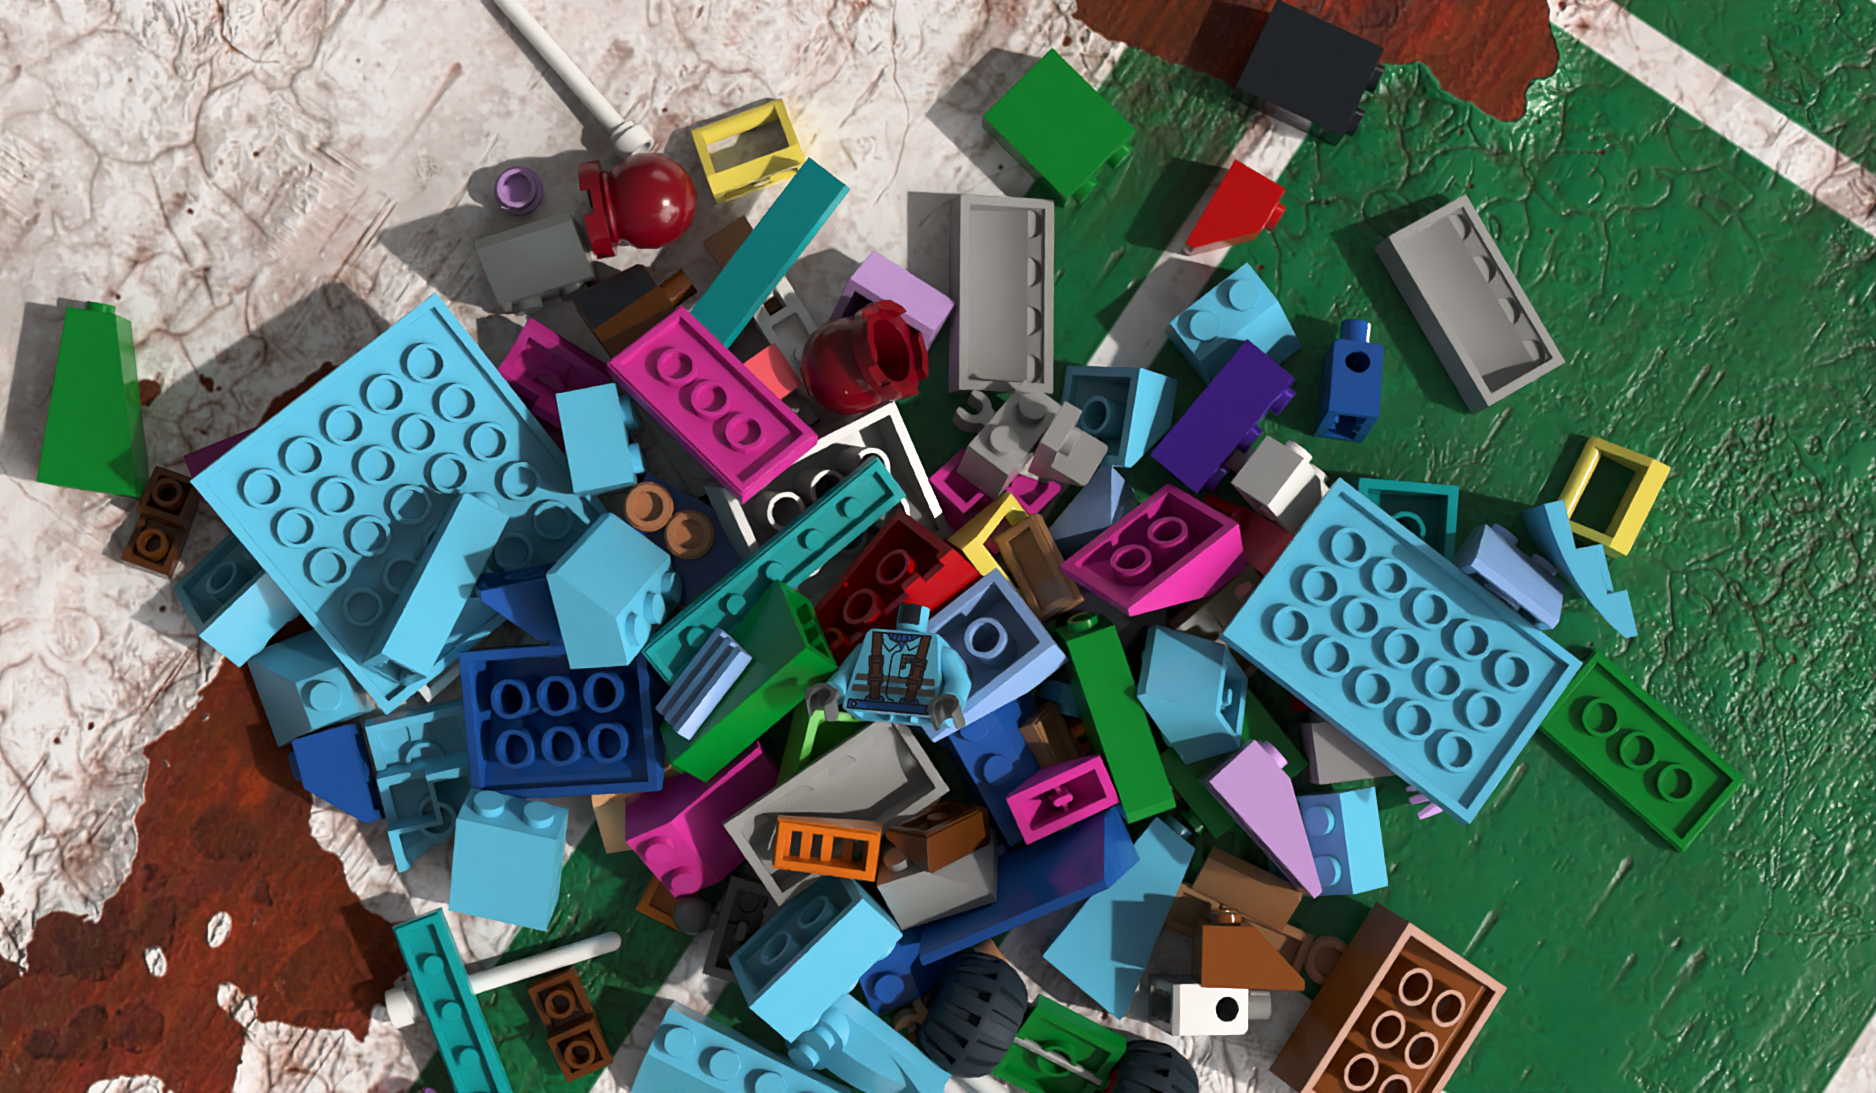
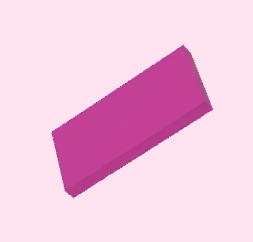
M682 305L606 363L607 373L742 505L818 443V435Z

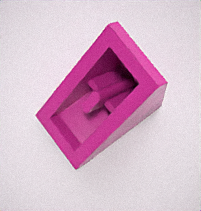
M1099 754L1044 766L1005 796L1026 845L1120 802Z

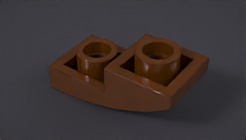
M157 465L155 466L136 508L140 517L121 557V561L125 565L168 580L172 579L187 542L200 501L196 488L190 482L192 477Z
M574 964L528 983L527 990L548 1032L547 1041L567 1083L613 1063L614 1059L603 1029Z

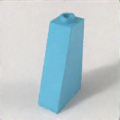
M464 492L453 500L361 662L362 665L404 687L428 677L510 517L498 510L500 504L496 500L480 492H472V494Z
M1169 814L1163 821L1155 815H1152L1132 839L1140 860L1109 889L1083 899L1040 951L1042 957L1119 1021L1128 1010L1195 851V848L1186 841L1191 832Z

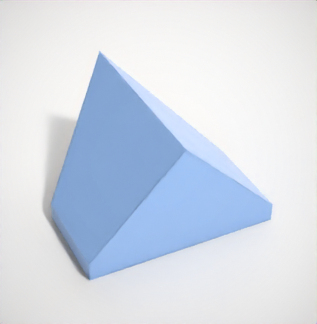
M1101 466L1088 484L1083 487L1049 528V532L1065 560L1137 507L1133 488L1112 466Z

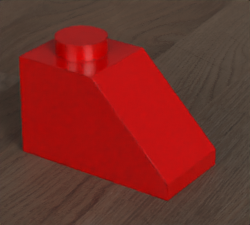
M1235 159L1185 242L1181 252L1187 256H1193L1256 240L1263 228L1272 232L1286 209V206L1279 203L1286 189Z

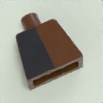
M636 264L570 297V300L585 324L612 359L676 310V307L698 292L682 269H679L657 284L642 264Z

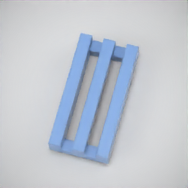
M717 627L655 709L665 716L664 719L674 726L673 729L678 734L690 740L750 663L752 657L730 634Z

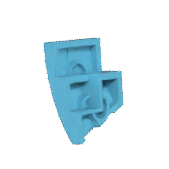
M1564 500L1546 503L1522 511L1526 528L1542 556L1623 637L1638 636L1628 591H1613L1603 545L1597 544L1578 549L1575 548Z
M463 698L365 721V730L377 771L376 781L388 822V835L398 873L411 868L417 858L435 844L440 845L452 836L456 829V818L471 788Z

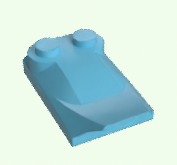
M849 994L840 996L822 1013L819 1021L812 1029L802 1032L792 1043L785 1039L786 1047L789 1050L788 1056L798 1067L804 1070H822L827 1068L840 1079L866 1093H944L945 1084L952 1076Z

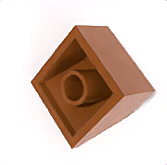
M1209 907L1205 908V916L1192 917L1191 976L1201 988L1304 991L1305 980L1253 925L1241 917V913H1235V909Z

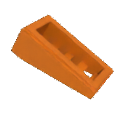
M778 815L771 868L875 882L883 823L852 819ZM792 831L802 832L799 856L790 855ZM813 834L823 835L820 857H811ZM834 837L844 838L841 858H831ZM855 839L864 840L862 859H852Z

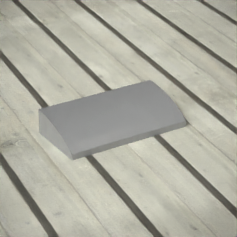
M960 194L950 201L949 298L956 301V304L949 315L948 394L970 395L973 390H978L985 395H1012L1025 379L1046 395L1053 394L1054 200Z
M1466 194L1388 236L1374 247L1472 415L1565 363V360Z
M869 722L732 815L722 824L780 907L826 875L771 868L778 815L883 823V837L890 826L912 817L950 790L907 725ZM792 831L790 855H800L802 832ZM813 834L811 857H820L823 835ZM834 837L831 858H841L844 838ZM855 839L853 856L864 849V840Z

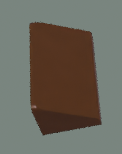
M948 799L890 826L886 830V838L921 869L933 873L988 845L990 840L988 808Z

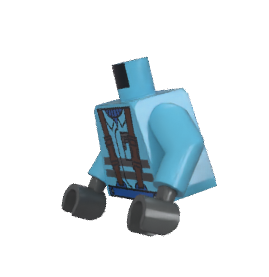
M904 603L899 605L895 630L869 629L864 641L857 644L826 683L815 684L809 687L804 696L807 715L812 716L816 709L824 707L825 720L830 722L838 719V705L843 703V709L858 721L934 727L935 731H939L940 728L952 729L953 722L956 729L964 728L966 725L962 711L971 689V681L958 652L951 649L950 645L940 635L927 633L930 609L918 604Z

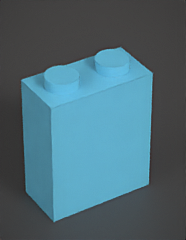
M471 787L456 818L448 910L546 931L559 898L569 808Z

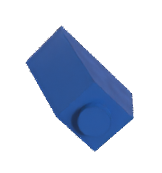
M348 724L291 740L294 752L289 753L290 767L297 781L302 780L305 790L364 823L386 819L361 724Z

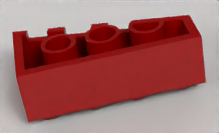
M898 508L816 605L814 611L839 668L857 644L864 641L869 629H896L900 604H918L929 608L928 620H930L984 576L951 546L902 509Z

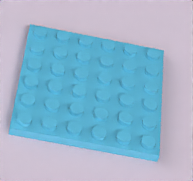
M435 292L190 479L194 487L386 715L459 658V652L470 650L507 620V618L483 603L472 589L427 678L404 687L361 664L455 498L464 492L469 494L480 492L496 500L500 504L498 510L510 516L481 574L559 561L602 514L610 513L597 496L579 497L574 493L566 456Z

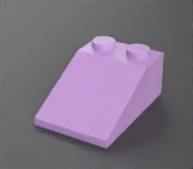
M1241 739L1239 749L1227 752L1198 780L1299 892L1316 898L1322 892L1291 779L1282 770L1287 761L1267 740L1263 743L1260 740Z

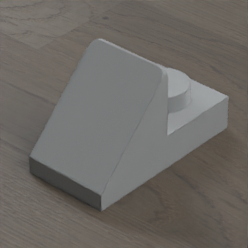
M1065 401L1039 442L1028 471L1038 477L1076 486H1085L1107 453L1108 447L1105 443L1076 427L1082 410Z

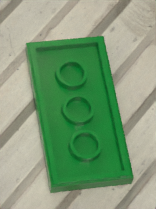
M1592 648L1581 660L1583 664L1536 730L1677 853H1683L1744 783L1746 778L1598 649Z

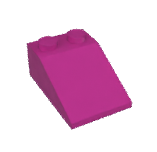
M1170 483L1166 484L1059 565L1061 573L1128 616L1211 596L1247 568L1239 524Z
M756 740L706 783L686 772L664 780L663 788L660 791L631 794L625 797V841L676 900L719 883L746 860L722 822L774 788L780 768L758 740Z

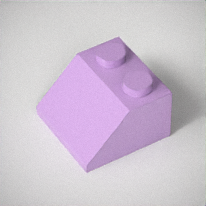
M873 250L850 277L830 319L852 317L865 305L878 300H892L903 306L907 311L900 316L907 323L911 333L920 330L928 353L945 325L956 301Z

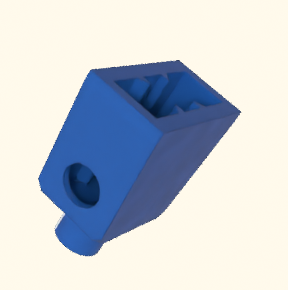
M1358 319L1342 321L1340 338L1333 340L1323 358L1313 437L1362 443L1379 418L1384 348L1380 344L1369 343L1371 324Z

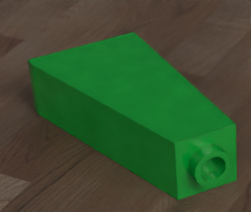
M86 301L84 309L67 307L36 482L63 488L141 499L150 478L131 321L116 315L115 306L104 303Z
M776 579L767 588L731 634V637L752 657V660L693 737L688 740L673 729L674 726L666 720L659 727L666 747L664 755L676 771L682 774L687 772L706 783L805 698V692L809 687L823 683L839 669L811 601L779 579Z
M1083 612L1070 617L1067 620L1068 625L1056 628L1055 632L1061 650L1069 659L1065 666L1091 754L1100 755L1120 800L1114 807L1128 824L1175 808L1176 803L1143 706L1136 697L1137 689L1115 625L1103 613Z

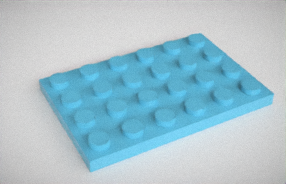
M1340 477L1332 484L1218 637L1463 826L1472 822L1583 664Z

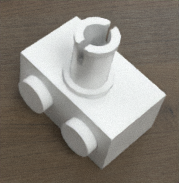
M1267 435L1256 450L1250 448L1244 454L1238 449L1226 463L1230 469L1238 473L1231 484L1255 512L1293 535L1296 534L1329 490L1325 484L1329 479L1328 476L1310 463L1312 456L1304 448L1291 440H1288L1283 445Z

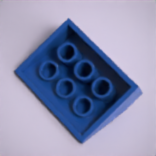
M549 643L486 647L459 652L472 788L496 791L500 794L523 799L662 790L665 766L664 751L666 747L659 727L664 722L665 716L660 714L655 707L669 691L670 687L640 651L629 665L570 669L565 646L551 647Z
M1114 805L1028 845L1024 843L1012 848L1004 842L998 844L997 901L922 924L919 958L922 965H927L1109 889L1140 860L1118 810Z

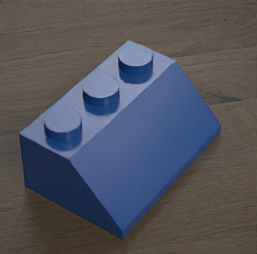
M1030 692L941 739L977 805L988 808L990 828L995 829L998 839L1010 847L1021 841L1023 836L1005 796L1041 769L1019 731L1020 726L1037 708Z

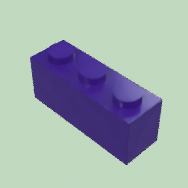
M1247 339L1150 455L1195 493L1200 494L1206 487L1213 492L1232 470L1226 463L1238 449L1244 454L1247 453L1261 437L1264 431L1258 425L1267 414L1272 411L1278 416L1294 398L1296 392L1290 387L1296 379Z

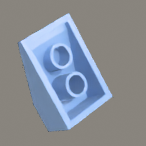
M1487 524L1475 527L1454 554V565L1539 630L1553 629L1560 619L1565 584L1555 577L1558 570L1550 562L1537 554H1533L1530 558L1515 546L1518 543V539L1502 526L1494 524L1490 527Z
M997 568L989 572L928 620L927 633L940 635L950 645L951 649L958 652L971 681V689L962 711L966 725L1028 693L1069 661L1068 657L1022 597ZM954 722L952 729L940 728L939 731H935L934 727L921 726L934 743L959 730L956 729Z

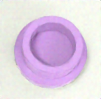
M516 166L505 170L499 175L495 182L494 195L497 203L505 212L515 216H523L532 213L539 207L543 199L544 188L540 178L534 171L526 167Z

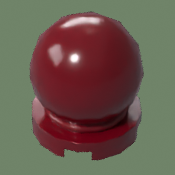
M637 153L621 159L609 173L606 170H602L599 160L578 163L580 191L587 190L590 206L594 210V213L584 216L594 256L597 255V259L617 256V245L621 241L636 249H659L679 241L692 225L697 210V191L682 164L662 153Z
M878 300L863 306L855 316L830 319L813 331L804 345L800 364L801 377L808 395L825 409L839 415L867 413L880 405L885 399L898 401L917 395L920 392L917 389L919 381L928 377V353L920 330L911 333L907 323L900 316L907 312L905 308L892 300Z

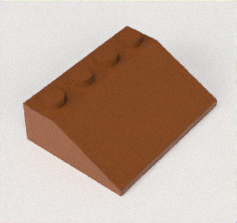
M1376 902L1269 1071L1298 1093H1441L1507 987L1409 921Z

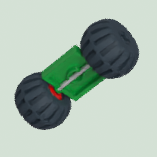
M982 952L958 954L945 965L927 1001L928 1014L921 1026L918 1023L916 1025L915 1035L918 1048L952 1076L979 1078L991 1073L1029 1093L1199 1092V1080L1189 1061L1166 1043L1154 1040H1131L1126 1042L1127 1038L1041 994L1037 995L1026 1011L1028 1000L1027 988L1017 971L1003 959Z

